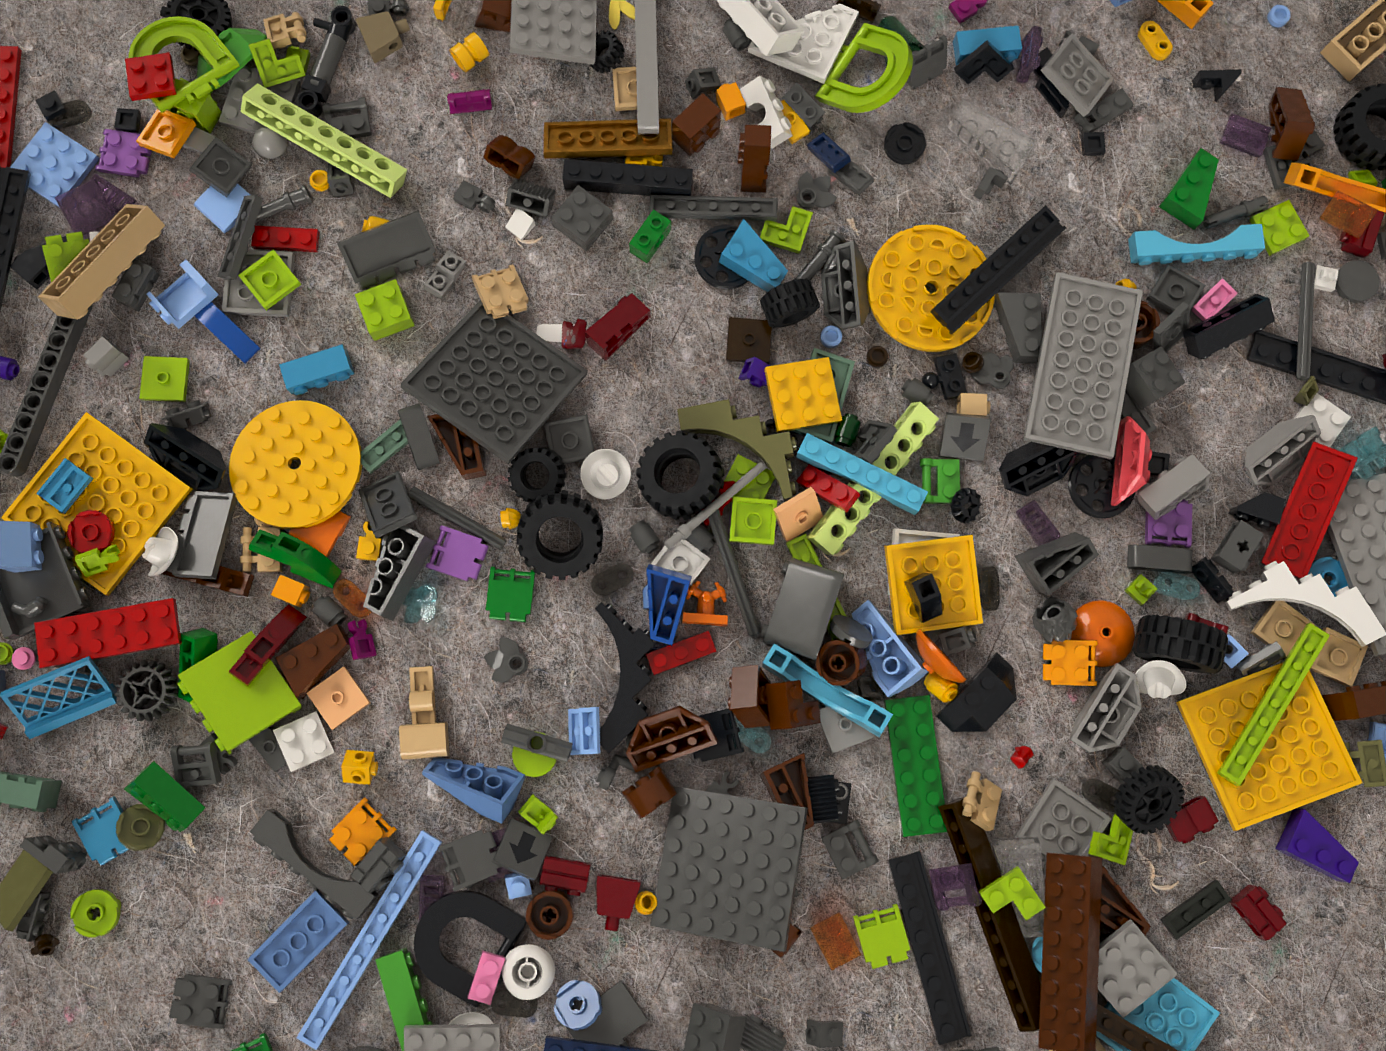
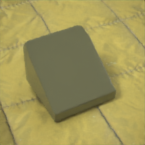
M1311 375L1293 399L1294 402L1306 406L1311 402L1319 391L1314 376Z

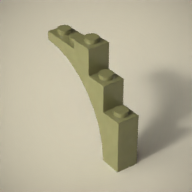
M729 399L677 409L680 429L686 435L689 432L718 435L738 442L760 457L772 471L780 486L784 502L793 498L792 495H796L794 481L790 482L788 474L792 473L790 460H785L793 458V451L797 450L795 437L790 438L789 431L763 436L767 434L765 421L760 422L759 415L733 420L737 418L735 405L731 406Z

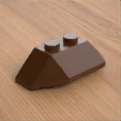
M677 706L639 720L626 755L636 773L718 744V740L708 721L681 706Z

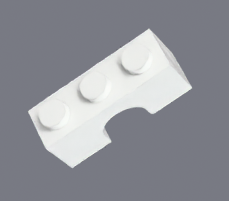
M758 76L739 89L747 108L755 112L765 108V118L758 125L771 126V149L793 136L790 130L792 127L791 123L782 112L784 109L783 105L776 98L774 93L776 89L770 79Z

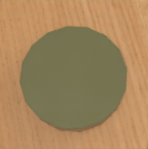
M135 804L124 810L116 823V835L119 842L125 848L133 851H145L154 847L160 841L165 830L164 819L153 813L144 804Z

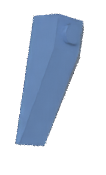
M434 757L422 771L423 776L477 813L501 824L513 810L525 779L524 774L504 766H497V769L484 767L482 763H476V766L463 764L460 760Z

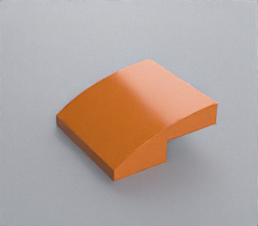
M339 511L320 524L308 528H292L288 534L307 543L327 557L330 555L338 537L342 536L351 516Z

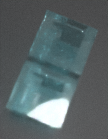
M1377 426L1365 431L1338 450L1358 458L1352 473L1356 472L1363 479H1368L1376 473L1370 462L1374 461L1379 469L1386 466V444L1379 437L1381 432Z

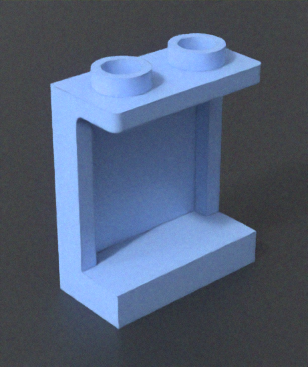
M186 259L179 264L186 273L157 297L150 291L147 293V296L152 300L149 304L156 312H162L159 316L168 325L173 323L178 329L219 295Z

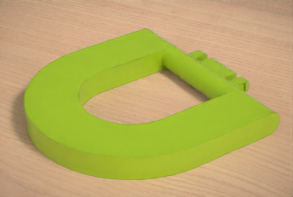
M178 16L157 20L143 28L130 46L128 58L158 54L162 48L172 43H187L195 47L212 68V70L176 90L177 95L150 98L161 113L185 99L192 104L195 102L192 97L193 95L197 99L202 98L213 91L210 85L217 89L220 87L218 79L240 67L238 61L212 29L196 19Z
M864 23L849 46L843 45L841 49L843 53H839L825 83L814 97L821 103L851 113H863L881 107L898 94L910 76L913 66V54L909 45L897 32ZM859 49L877 53L888 58V64L882 76L866 87H854L838 81Z

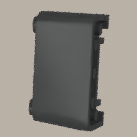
M791 557L790 561L785 560L781 571V573L785 574L769 624L763 625L760 637H763L762 642L772 646L776 644L784 650L816 660L844 574Z

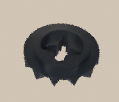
M962 488L953 496L951 512L957 521L969 523L976 520V515L981 514L979 508L983 504L980 502L981 496L976 493V490ZM965 504H971V506L967 509L962 507L965 506Z

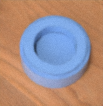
M1275 5L1269 11L1267 20L1273 27H1283L1289 21L1291 13L1286 6Z
M833 325L826 326L820 335L821 343L827 348L837 347L842 340L841 330Z

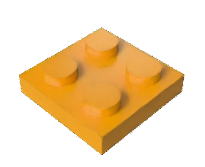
M157 109L136 142L141 147L175 158L195 128L196 123L193 119L168 110L161 113Z

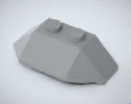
M1314 415L1279 422L1246 448L1245 468L1252 484L1273 486L1304 462L1312 442H1315L1316 438H1319L1321 434Z
M1116 663L1097 684L1076 718L1070 741L1089 753L1119 746L1142 708L1137 675Z

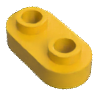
M1146 21L1141 25L1138 30V38L1153 59L1158 61L1165 60L1173 48L1168 37L1154 21Z

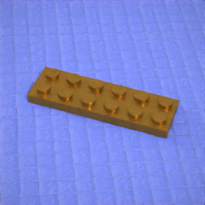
M671 118L659 119V134H638L637 119L544 122V159L672 155Z

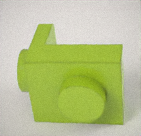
M534 794L518 811L522 817L535 826L542 834L551 830L558 818L555 812Z

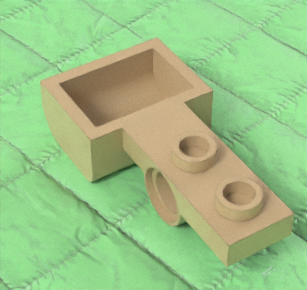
M433 666L409 668V707L412 712V724L399 726L401 758L406 760L450 756L448 722H436Z

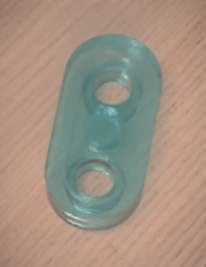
M1163 572L1154 579L1156 591L1162 595L1182 600H1191L1200 593L1198 581L1191 577ZM1166 579L1170 581L1169 587L1165 585ZM1187 585H1190L1192 587L1191 592L1187 590Z
M735 718L736 726L738 727L741 722ZM760 727L746 728L744 732H738L739 740L755 753H764L771 746L770 736ZM757 738L763 739L764 743L760 747L755 744Z

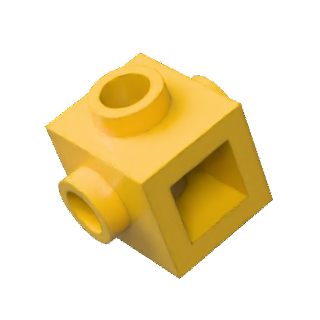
M347 750L341 765L343 782L370 785L373 775L376 776L378 772V762H375L374 752Z

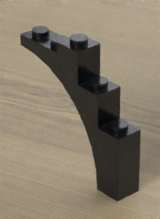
M601 602L595 610L606 622L615 639L620 662L618 693L610 714L600 728V745L610 754L636 728L638 721L648 716L645 712L648 708L639 699L635 702L633 698L652 681L649 677L652 673L643 664L638 666L637 663L655 646V643L650 639V632L647 629L642 631L638 628L632 634L630 631L633 628L624 619L620 621L615 616L617 611L609 603L605 606Z

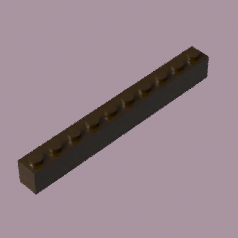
M964 797L957 798L938 806L1019 1032L1038 1031L1041 983L1012 903L1010 902L995 913H992L979 893L980 890L1000 878L1001 873L985 830L971 822V817L962 814Z

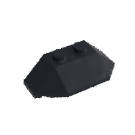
M155 423L149 425L143 443L147 448L149 447L156 463L183 481L194 491H207L220 487L226 472L221 451L184 428Z
M1029 442L1006 454L999 468L1004 488L1024 496H1029L1064 478L1076 457L1081 453Z
M996 652L936 717L951 732H986L1017 700L1013 667Z

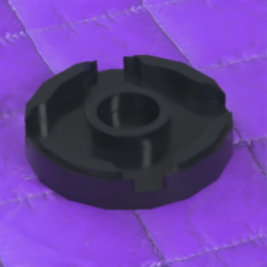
M909 122L892 126L887 131L884 139V150L887 156L893 162L901 165H908L918 161L926 148L923 131L917 125Z

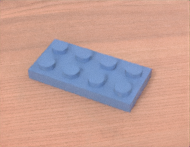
M315 890L247 960L281 993L349 922L318 890Z

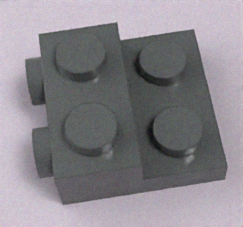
M49 835L25 838L19 845L55 874L79 870L87 860L85 858L87 855L81 851L82 847L73 841L58 843L55 838Z

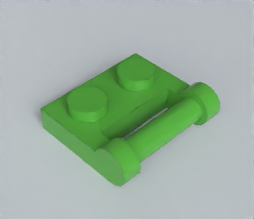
M920 459L922 489L928 491L923 504H951L953 496L960 490L959 459ZM931 467H936L937 496L931 495Z

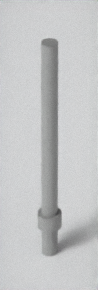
M759 462L686 525L682 524L677 528L676 533L664 542L665 546L671 549L681 540L687 539L692 534L691 531L766 469L765 464Z

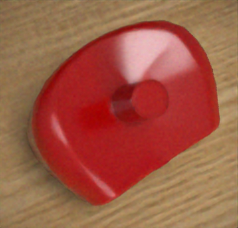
M1028 746L1016 747V751L1010 757V760L1019 769L1023 768L1028 760L1034 756L1032 749Z

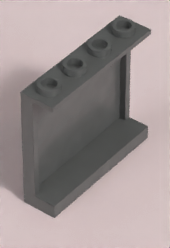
M47 522V528L42 530L41 550L44 554L42 570L14 573L0 569V629L6 639L16 640L34 632V623L68 617L91 606L89 591L86 587H83L80 580L82 578L81 571L74 565L72 560L74 558L73 551L66 545L64 540L66 538L65 531L57 524ZM38 596L45 598L47 601L45 609L34 618H28L11 612L14 602L27 605Z

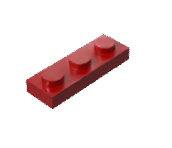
M255 226L251 247L262 250L318 252L320 232L318 229Z
M810 464L796 480L799 486L804 489L812 487L817 496L845 512H848L860 497L857 490Z
M709 631L647 653L646 657L653 675H657L717 651Z

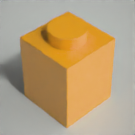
M736 82L723 84L716 90V101L725 121L745 114L746 103Z
M280 575L271 596L301 608L302 604H305L309 599L310 587Z

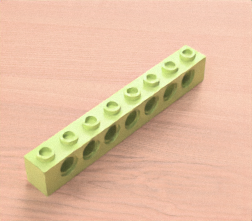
M258 83L243 94L240 112L389 198L403 186L407 169Z
M922 402L911 403L894 426L898 431L894 434L892 441L883 448L879 458L872 465L896 476L897 472L909 463L911 454L920 449L925 436L934 431L936 428L935 423L939 418ZM913 423L916 426L915 434L911 430ZM900 440L903 442L902 451H900L898 448V443ZM887 457L890 459V466L888 468L885 465ZM850 481L848 483L849 487L857 490L859 493L860 491L864 493L863 501L856 500L850 508L851 516L848 519L845 517V511L832 504L806 538L827 555L837 554L843 548L845 539L854 534L857 529L856 525L860 520L868 516L870 513L869 508L873 503L878 502L882 498L881 496ZM834 525H836L838 529V532L835 536H833L831 532L832 527Z

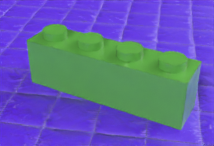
M407 947L375 959L402 1051H404L405 1025H433L432 1021H428L426 1015L428 1005L426 999L421 998L419 991L421 989V981L419 976L414 974L412 968L415 965L412 953L407 951Z

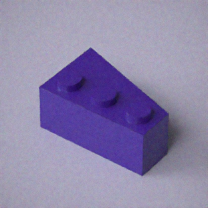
M1295 808L1292 810L1276 850L1336 881L1350 883L1359 862L1305 809Z

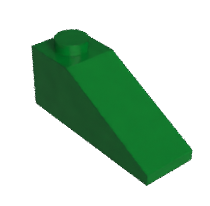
M204 628L180 633L182 644H180L179 674L217 652V633ZM178 688V698L187 702L193 700L189 693L184 695L181 689Z

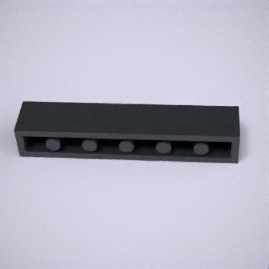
M564 159L562 180L566 190H574L579 185L584 190L591 192L643 196H691L693 169Z

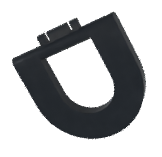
M470 890L455 891L438 898L424 911L415 931L414 952L421 971L432 983L478 1008L481 1002L468 999L474 974L449 961L443 955L439 945L442 930L454 919L461 917L473 918L506 937L496 953L506 957L515 948L514 945L526 927L527 922L526 917L483 893ZM499 976L498 984L501 985L503 979L501 976Z

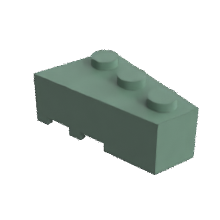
M0 771V805L5 803L9 804L10 808L24 809L26 807L36 812H46L49 808H56L62 780Z

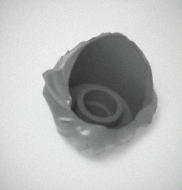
M1049 597L1044 601L1041 609L1038 607L1035 610L1032 620L1035 629L1047 641L1052 642L1055 639L1057 642H1063L1065 639L1071 640L1072 631L1076 630V618L1078 615L1068 602Z

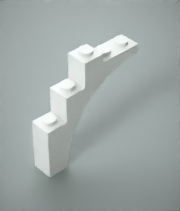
M1277 561L1266 565L1264 567L1266 571L1261 574L1265 582L1262 583L1261 579L1248 585L1250 588L1244 593H1241L1240 590L1236 591L1229 597V601L1225 603L1229 611L1262 601H1288L1303 604L1320 610L1337 620L1354 636L1361 647L1386 635L1382 625L1357 587L1349 589L1346 586L1336 591L1335 594L1337 596L1334 597L1320 574L1313 576L1310 573L1299 579L1301 584H1298L1284 561L1279 564Z

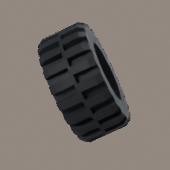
M1382 83L1377 86H1367L1364 90L1356 93L1340 109L1333 132L1337 133L1334 139L1336 144L1339 143L1340 145L1338 149L1341 154L1344 153L1349 162L1354 161L1356 163L1355 166L1360 168L1365 166L1367 167L1366 169L1375 171L1377 168L1380 171L1386 170V140L1375 136L1368 128L1366 122L1367 114L1379 116L1386 121V84Z
M676 431V435L668 432L664 434L665 438L660 440L657 437L653 440L654 445L652 447L647 445L644 449L646 455L644 457L640 456L638 461L641 468L636 469V476L639 478L637 484L645 500L661 515L665 517L670 516L676 520L683 517L684 520L691 519L693 514L698 515L714 499L721 495L719 489L724 487L722 479L725 476L724 469L716 451L703 437L698 438L692 432H689L687 435L684 431ZM689 458L695 460L699 464L700 474L693 487L682 493L667 492L662 486V476L665 469L678 459Z
M554 490L549 491L546 496L541 494L536 497L534 502L531 501L526 506V510L521 514L516 537L517 544L519 545L518 551L520 556L525 558L524 563L528 567L533 566L534 572L538 575L541 572L545 573V578L552 579L553 576H559V580H565L568 575H571V578L578 577L580 571L585 573L590 569V564H595L598 559V553H601L603 525L599 518V513L596 508H592L589 500L581 499V495L577 493L570 495L566 490H562L561 493H555ZM554 517L571 519L580 527L581 541L577 547L568 552L551 551L539 539L541 525Z
M1145 615L1138 621L1133 652L1136 657L1149 662L1155 660L1168 661L1180 670L1216 674L1223 668L1228 637L1223 630L1193 620L1164 615Z

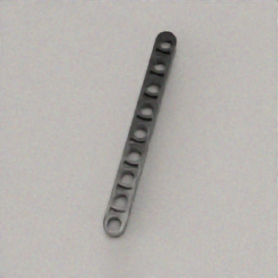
M92 305L88 308V313L78 320L73 319V323L70 326H67V324L72 320L71 318L56 316L0 454V470L4 473L19 477L27 471L92 310ZM65 339L64 344L59 346L60 342ZM57 359L56 364L51 367V363ZM46 380H49L48 384L45 387H43V383ZM40 400V404L35 407V403ZM32 420L31 426L27 428V423ZM24 441L23 446L18 449L19 443ZM15 461V466L10 469L11 463Z

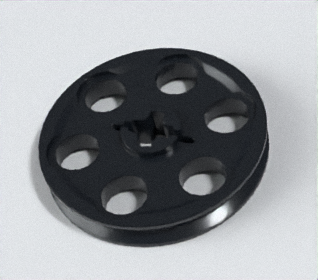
M715 226L706 231L697 243L694 254L696 269L701 278L713 287L728 290L741 287L748 282L747 279L740 277L737 273L719 263L720 256L729 243L726 239V234L729 232L735 233L738 228L737 226ZM710 237L714 238L717 241V245L712 248L708 247L705 244V240ZM704 257L712 261V265L708 268L700 264V260ZM724 272L728 277L727 281L719 282L716 279V274Z
M1088 455L1080 460L1070 473L1068 489L1071 499L1078 509L1091 517L1101 519L1114 517L1126 510L1134 499L1135 492L1123 501L1122 506H1111L1115 455L1112 459ZM1102 460H1108L1111 463L1112 468L1110 471L1102 468ZM1082 465H1088L1091 468L1089 476L1081 472ZM1110 478L1105 483L1106 485L1104 486V488L1100 489L1094 494V492L1099 488L1098 486L1100 485V483ZM1078 485L1086 488L1087 493L1085 496L1077 494L1076 487ZM1096 500L1102 503V511L1098 512L1093 509V501Z

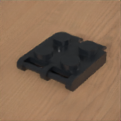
M729 708L699 715V717L709 722L718 740V744L693 752L694 759L701 758V762L745 752L744 748H741L738 732H740L739 727L737 728L734 713Z

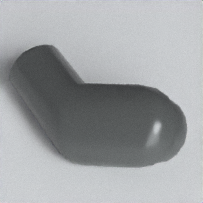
M38 596L27 605L14 602L11 612L28 618H34L45 609L47 601L45 598Z

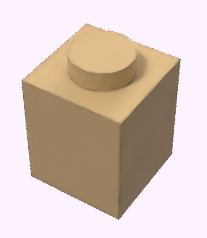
M961 393L957 397L956 413L987 416L990 413L991 407L990 401H987V394Z

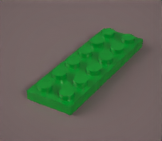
M930 695L884 700L885 710L893 714L887 724L902 837L947 832L938 806L945 804Z

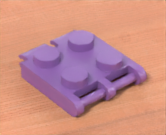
M104 129L103 147H100L99 150L101 157L99 165H96L95 170L132 177L147 174L150 160L144 156H151L152 150L141 147L136 142L140 134Z
M1184 499L1177 504L1175 509L1157 520H1154L1146 511L1145 544L1162 543L1165 546L1175 544L1190 548L1192 544V504H1188V501L1186 502ZM1152 536L1165 537V539H1155ZM1172 538H1182L1184 541L1172 540Z
M441 525L439 538L433 546L432 557L425 567L467 582L469 578L477 580L482 565L475 561L476 559L484 561L489 546L482 544L483 539ZM445 532H447L443 546H440L445 535ZM438 551H441L436 565H433Z

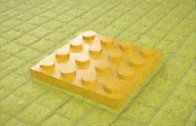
M973 535L884 546L893 624L897 635L916 633L919 629L924 632L983 624ZM922 573H932L941 594L942 615L921 623L904 581Z

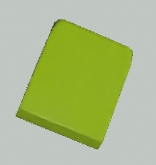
M1368 169L1348 172L1349 179L1377 186V180Z

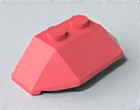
M1129 416L1123 418L1119 424L1111 506H1116L1147 484L1150 479V470H1148V463L1152 457L1150 440L1146 432Z

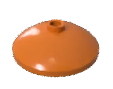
M1097 600L1088 602L1076 610L1078 615L1076 618L1077 626L1076 630L1072 631L1071 640L1098 641V645H1095V661H1098L1096 667L1115 665L1128 656L1134 644L1135 631L1132 620L1120 606L1109 601ZM1104 628L1109 631L1108 636L1103 635L1102 631ZM1089 645L1088 660H1091V645Z
M919 629L916 632L918 651L925 661L922 663L923 667L930 674L935 671L946 680L964 683L967 680L965 676L939 647Z

